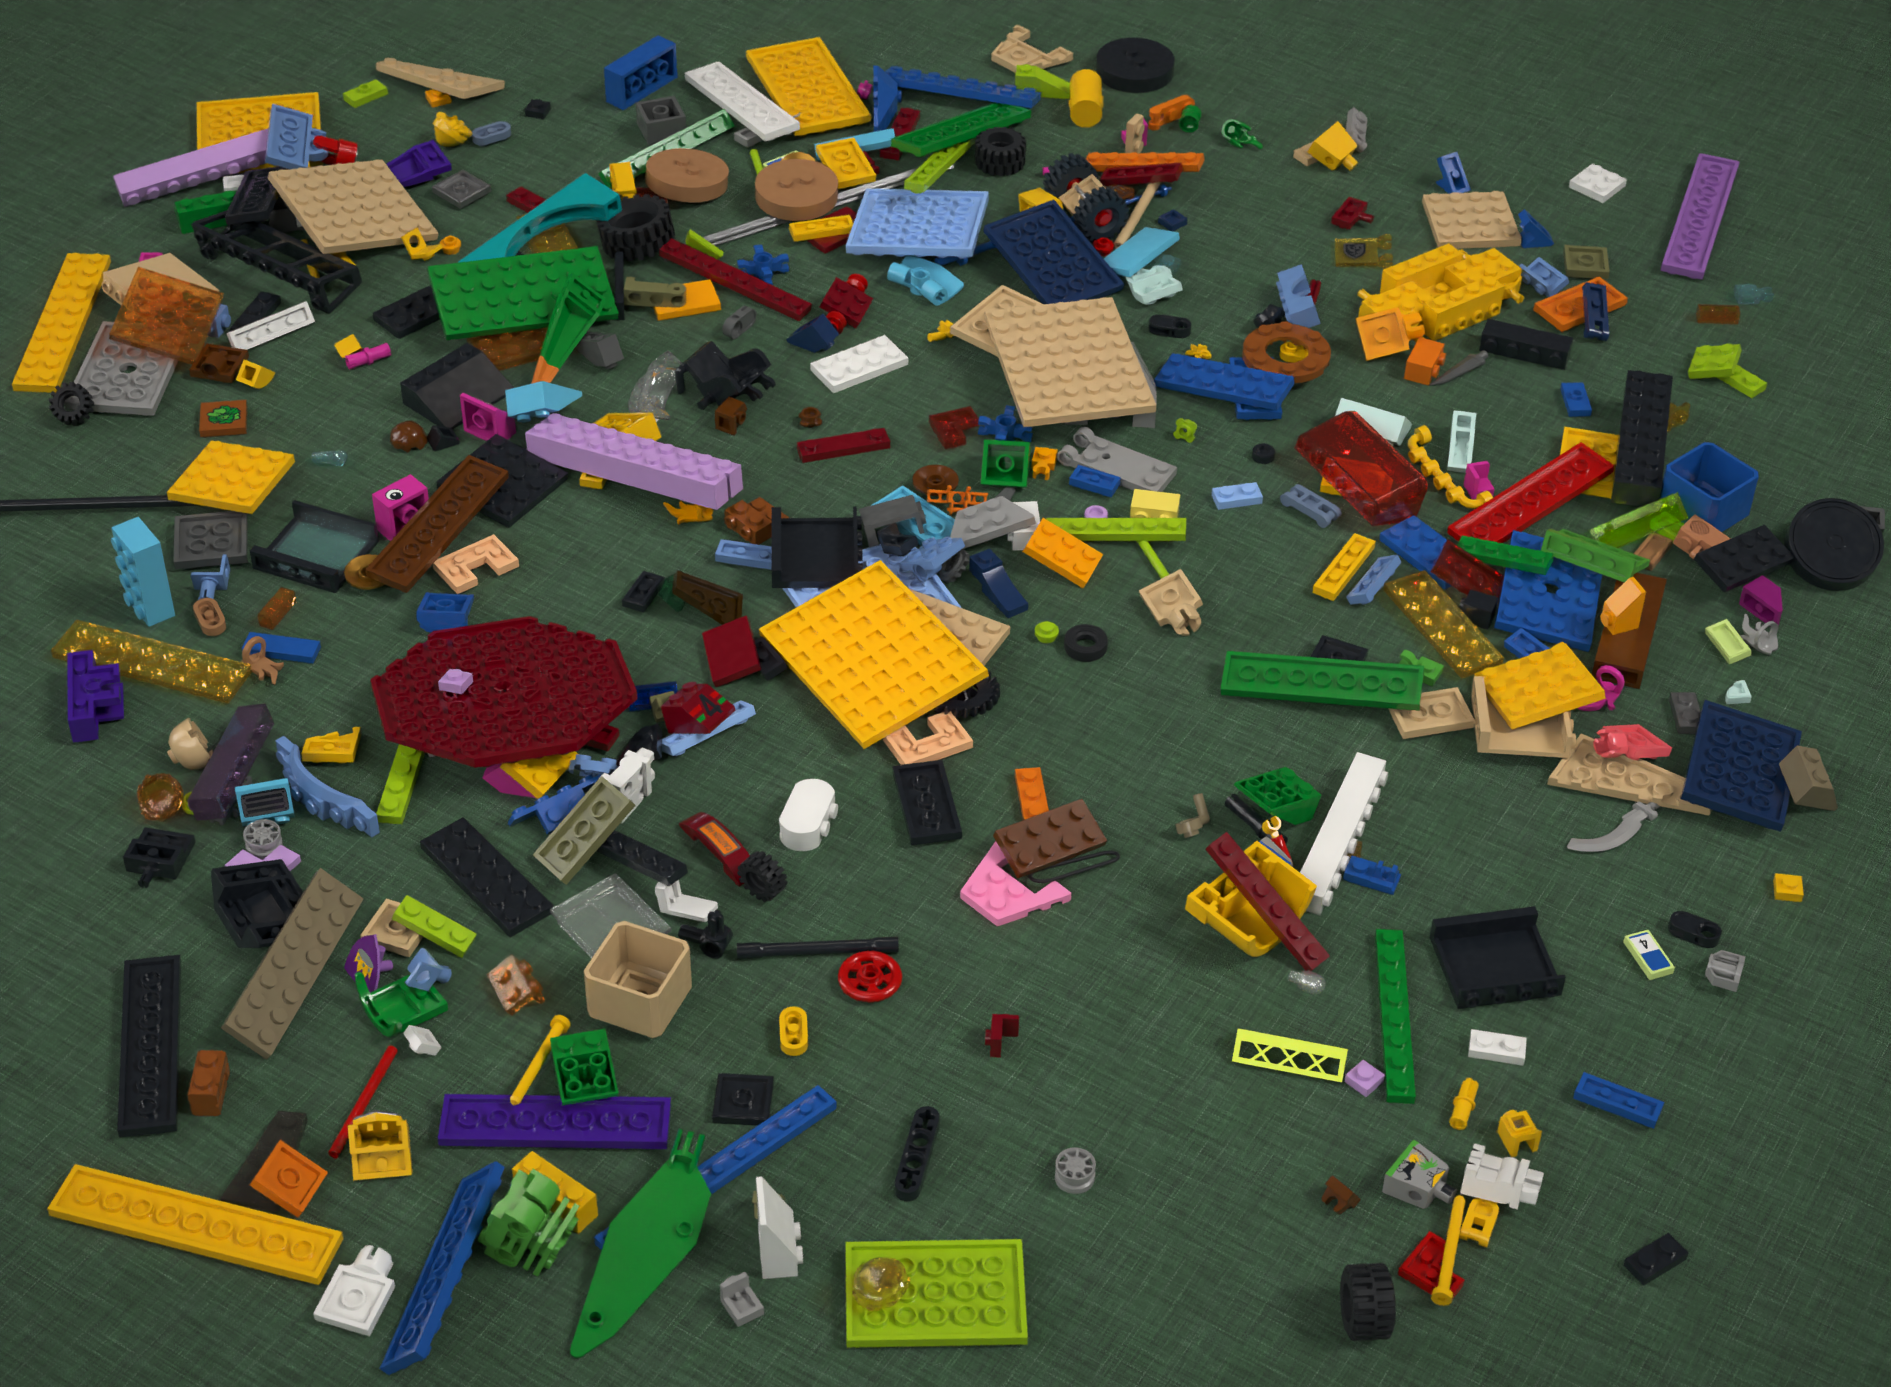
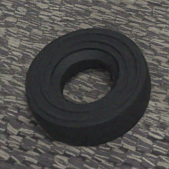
M1080 624L1066 632L1064 648L1066 653L1075 660L1082 662L1095 661L1103 657L1107 651V635L1097 626ZM1088 639L1094 641L1095 645L1084 647L1078 645L1077 641Z

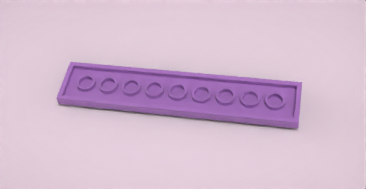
M1699 153L1662 262L1661 271L1687 276L1691 279L1703 280L1740 161Z

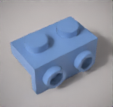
M1540 257L1528 267L1522 263L1519 265L1522 268V281L1527 285L1531 284L1540 295L1544 294L1547 297H1551L1569 283L1568 277Z

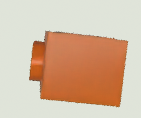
M1420 337L1407 359L1404 379L1429 386L1432 379L1437 378L1440 366L1444 365L1446 353H1443L1445 344Z

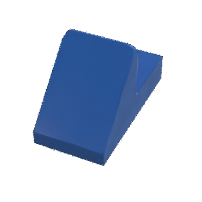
M1458 152L1437 158L1443 179L1436 181L1437 185L1448 194L1470 191Z
M1525 209L1518 214L1521 219L1520 226L1524 230L1520 233L1522 239L1521 246L1523 248L1546 247L1554 244L1549 232Z

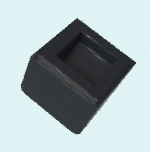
M432 425L427 436V441L434 451L449 448L460 443L452 428Z

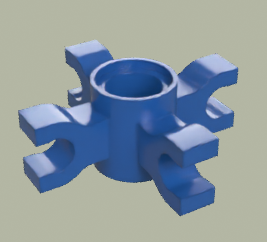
M762 244L754 245L755 255L753 256V261L737 260L738 268H744L741 271L749 275L754 274V277L773 285L771 280L773 271L789 272L788 264H782L783 262H789L788 255L781 254L776 258H772L770 253L764 252Z
M1006 405L1004 414L998 415L996 420H991L986 416L979 417L978 425L984 426H979L978 435L995 434V440L1014 441L1016 437L1023 441L1031 442L1033 433L1025 431L1032 432L1033 426L1023 427L1022 424H1017L1014 416L1015 406Z

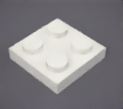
M1591 164L1570 180L1569 188L1604 203L1626 186L1627 179L1607 171L1599 165Z

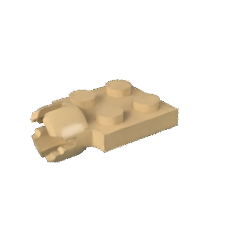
M1181 569L1139 590L1141 598L1160 627L1170 624L1176 633L1182 636L1190 635L1186 629L1187 626H1190L1193 632H1196L1200 627L1201 618L1196 609L1202 606L1203 603Z

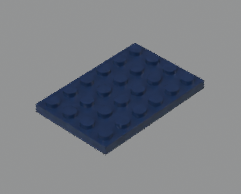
M1054 199L984 225L983 232L1044 305L1100 299L1123 290L1124 283Z
M1704 700L1680 799L1781 832L1785 823L1790 791L1779 763L1797 745L1799 746L1802 731Z

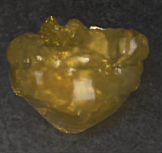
M887 1257L873 1258L863 1263L856 1270L852 1294L857 1303L870 1312L873 1310L880 1311L883 1306L889 1308L898 1303L907 1291L911 1279L900 1261Z

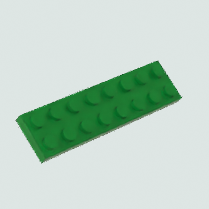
M993 103L891 138V146L898 148L901 152L912 153L915 157H925L926 154L940 152L943 148L954 147L957 143L968 142L969 139L976 138L977 135H980V132L986 131V129L994 127L1008 128L1009 125L1014 123H1022L1023 120L1031 118V110L1015 105Z
M1227 651L1221 683V695L1420 711L1424 666Z

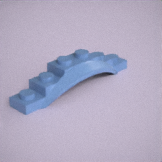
M285 736L276 740V757L284 766L283 775L285 778H288V782L291 784L290 793L294 800L303 803L312 815H317L322 821L331 817L334 822H339L346 829L355 825L359 831H364L371 838L380 833L377 814L367 807L361 799L341 793L315 778L301 763L299 747L296 744H293Z

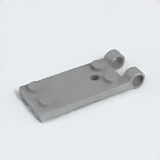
M1085 426L1080 427L1073 436L1076 445L1086 448L1080 455L1076 448L1071 445H1065L1057 454L1058 461L1064 466L1076 468L1078 465L1121 477L1120 486L1133 491L1134 489L1162 492L1177 474L1176 466L1097 437L1090 428Z

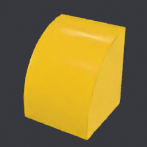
M243 360L236 380L260 389L269 384L276 372Z

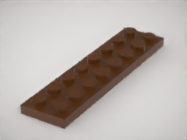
M468 455L365 569L366 576L408 593L509 478L508 470Z

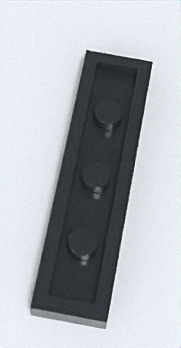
M616 252L615 304L619 313L617 320H625L623 252Z

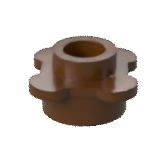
M815 407L804 408L799 413V418H801L800 425L803 427L820 426L822 424L820 419L821 412Z

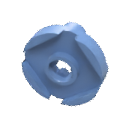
M577 754L575 760H570L569 772L573 774L574 769L580 771L579 776L586 777L592 774L593 777L604 773L611 775L619 766L616 765L617 760L602 758L601 761L591 760V756Z

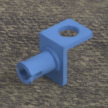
M226 554L222 555L220 572H191L193 587L196 590H200L198 600L203 598L214 599L215 590H227L230 565Z
M421 948L407 967L411 975L405 983L410 987L428 991L435 981L440 983L448 982L452 974L451 969L448 966L439 965L425 948Z

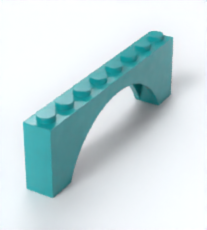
M584 173L458 261V263L515 256L520 248L534 236L563 223L579 220L608 221L622 211L620 196L598 180Z

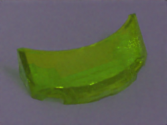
M1677 492L1588 530L1591 539L1619 548L1686 520L1688 515Z

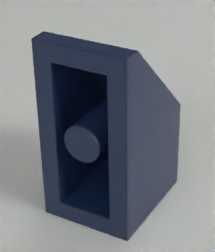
M823 313L797 328L786 340L792 345L815 353L822 348L826 351L835 344L833 340L839 333Z

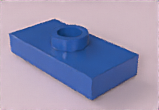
M1561 383L1560 390L1568 416H1591L1592 408L1584 383Z

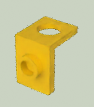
M414 228L401 236L412 260L421 258L428 260L435 256L434 253L443 248L441 244L427 246L418 228ZM412 235L418 239V245L415 248L409 242Z

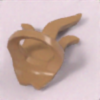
M260 636L252 637L244 646L241 663L246 669L258 675L259 680H264L265 675L271 678L273 685H276L278 671L283 668L284 662L275 663L266 658V641ZM257 643H261V651L250 655L252 647Z

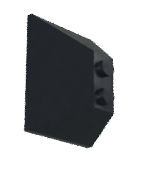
M277 859L212 868L211 870L214 910L237 947L263 948L271 946L303 894L302 889L284 861Z

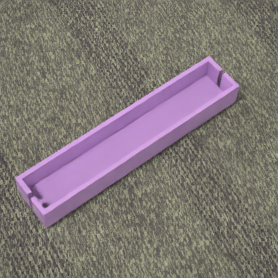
M558 413L550 414V416L525 433L527 451L551 464L718 510L729 501V498H733L743 489L741 464L715 458L708 454L693 452L690 449L678 448L671 444L656 442L653 439H645L634 434L623 433L616 429L601 427L594 423L590 424L576 418H568Z

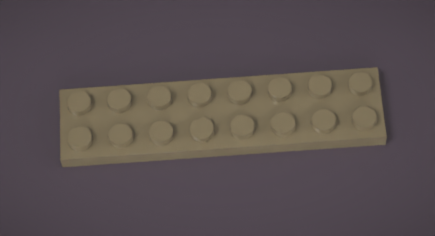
M320 868L314 874L221 1029L267 1060L277 1047L364 898Z

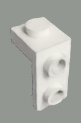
M679 880L670 886L658 882L655 887L659 909L662 913L707 922L708 913L710 911L714 912L718 908V904L715 901L682 894Z

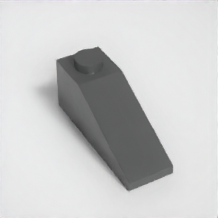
M586 332L574 348L595 366H602L605 369L615 367L618 361L624 359L617 336L612 333Z

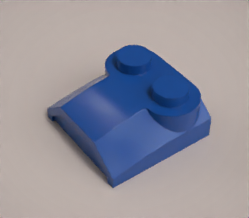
M426 592L416 611L419 626L426 632L468 626V615L473 604L474 594Z

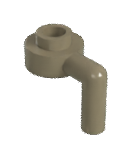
M1203 793L1193 795L1198 816L1175 824L1177 833L1184 834V838L1199 834L1198 829L1210 821Z

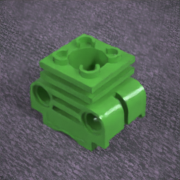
M519 1169L512 1179L510 1189L505 1197L497 1202L487 1219L488 1225L482 1230L477 1241L487 1246L484 1254L509 1267L517 1266L526 1250L529 1249L531 1253L523 1268L528 1271L537 1255H539L541 1259L533 1272L538 1277L544 1267L548 1270L550 1269L561 1247L563 1248L572 1233L570 1231L574 1229L579 1220L575 1217V1214L580 1205L574 1203L564 1219L561 1215L570 1199L564 1197L555 1213L551 1211L560 1194L559 1186L535 1169H532L529 1175Z

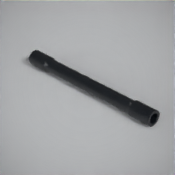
M898 936L854 940L737 943V959L858 953L862 951L899 952Z

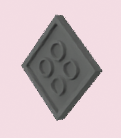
M227 511L175 516V569L221 565L223 554L227 555L229 564L248 563L247 513Z

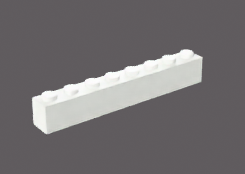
M1359 752L1356 753L1300 871L1301 874L1317 885L1314 896L1306 910L1307 912L1321 915L1324 907L1330 906L1333 897L1332 889L1338 888L1341 880L1340 872L1345 871L1349 863L1350 857L1348 854L1354 853L1357 845L1356 837L1362 836L1365 828L1364 820H1369L1372 814V802L1377 803L1381 792L1379 787H1384L1388 778V772L1385 771L1386 760Z

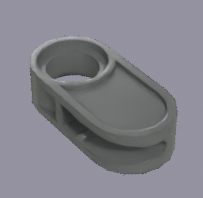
M742 306L726 319L722 329L723 334L732 339L741 336L754 324L757 315L756 311L750 307Z

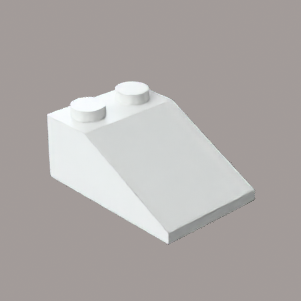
M756 1177L762 1279L798 1276V1264H803L802 1246H796V1240H801L800 1222H794L793 1210L763 1177Z

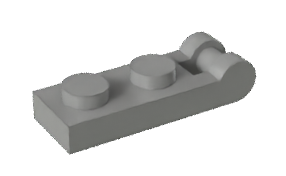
M1353 107L1348 111L1346 132L1357 144L1355 150L1361 153L1368 145L1365 142L1367 118L1363 112Z

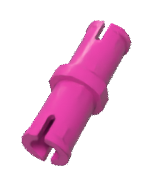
M387 343L370 349L366 347L361 352L345 356V359H347L345 362L349 370L364 364L371 365L376 360L390 357L391 353L389 352L391 350Z

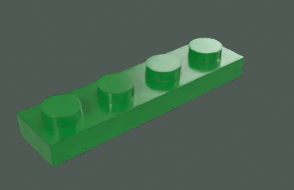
M1462 536L1454 549V557L1542 575L1547 574L1553 562V553L1468 536Z

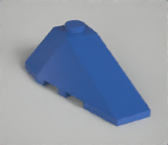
M873 65L874 132L886 130L897 112V103H901V90H897V82L878 65Z

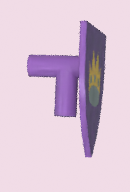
M376 934L367 935L357 940L351 948L344 969L354 981L357 972H361L364 975L370 993L377 990L380 972L393 969L391 960L382 961L386 949L384 946L378 945Z

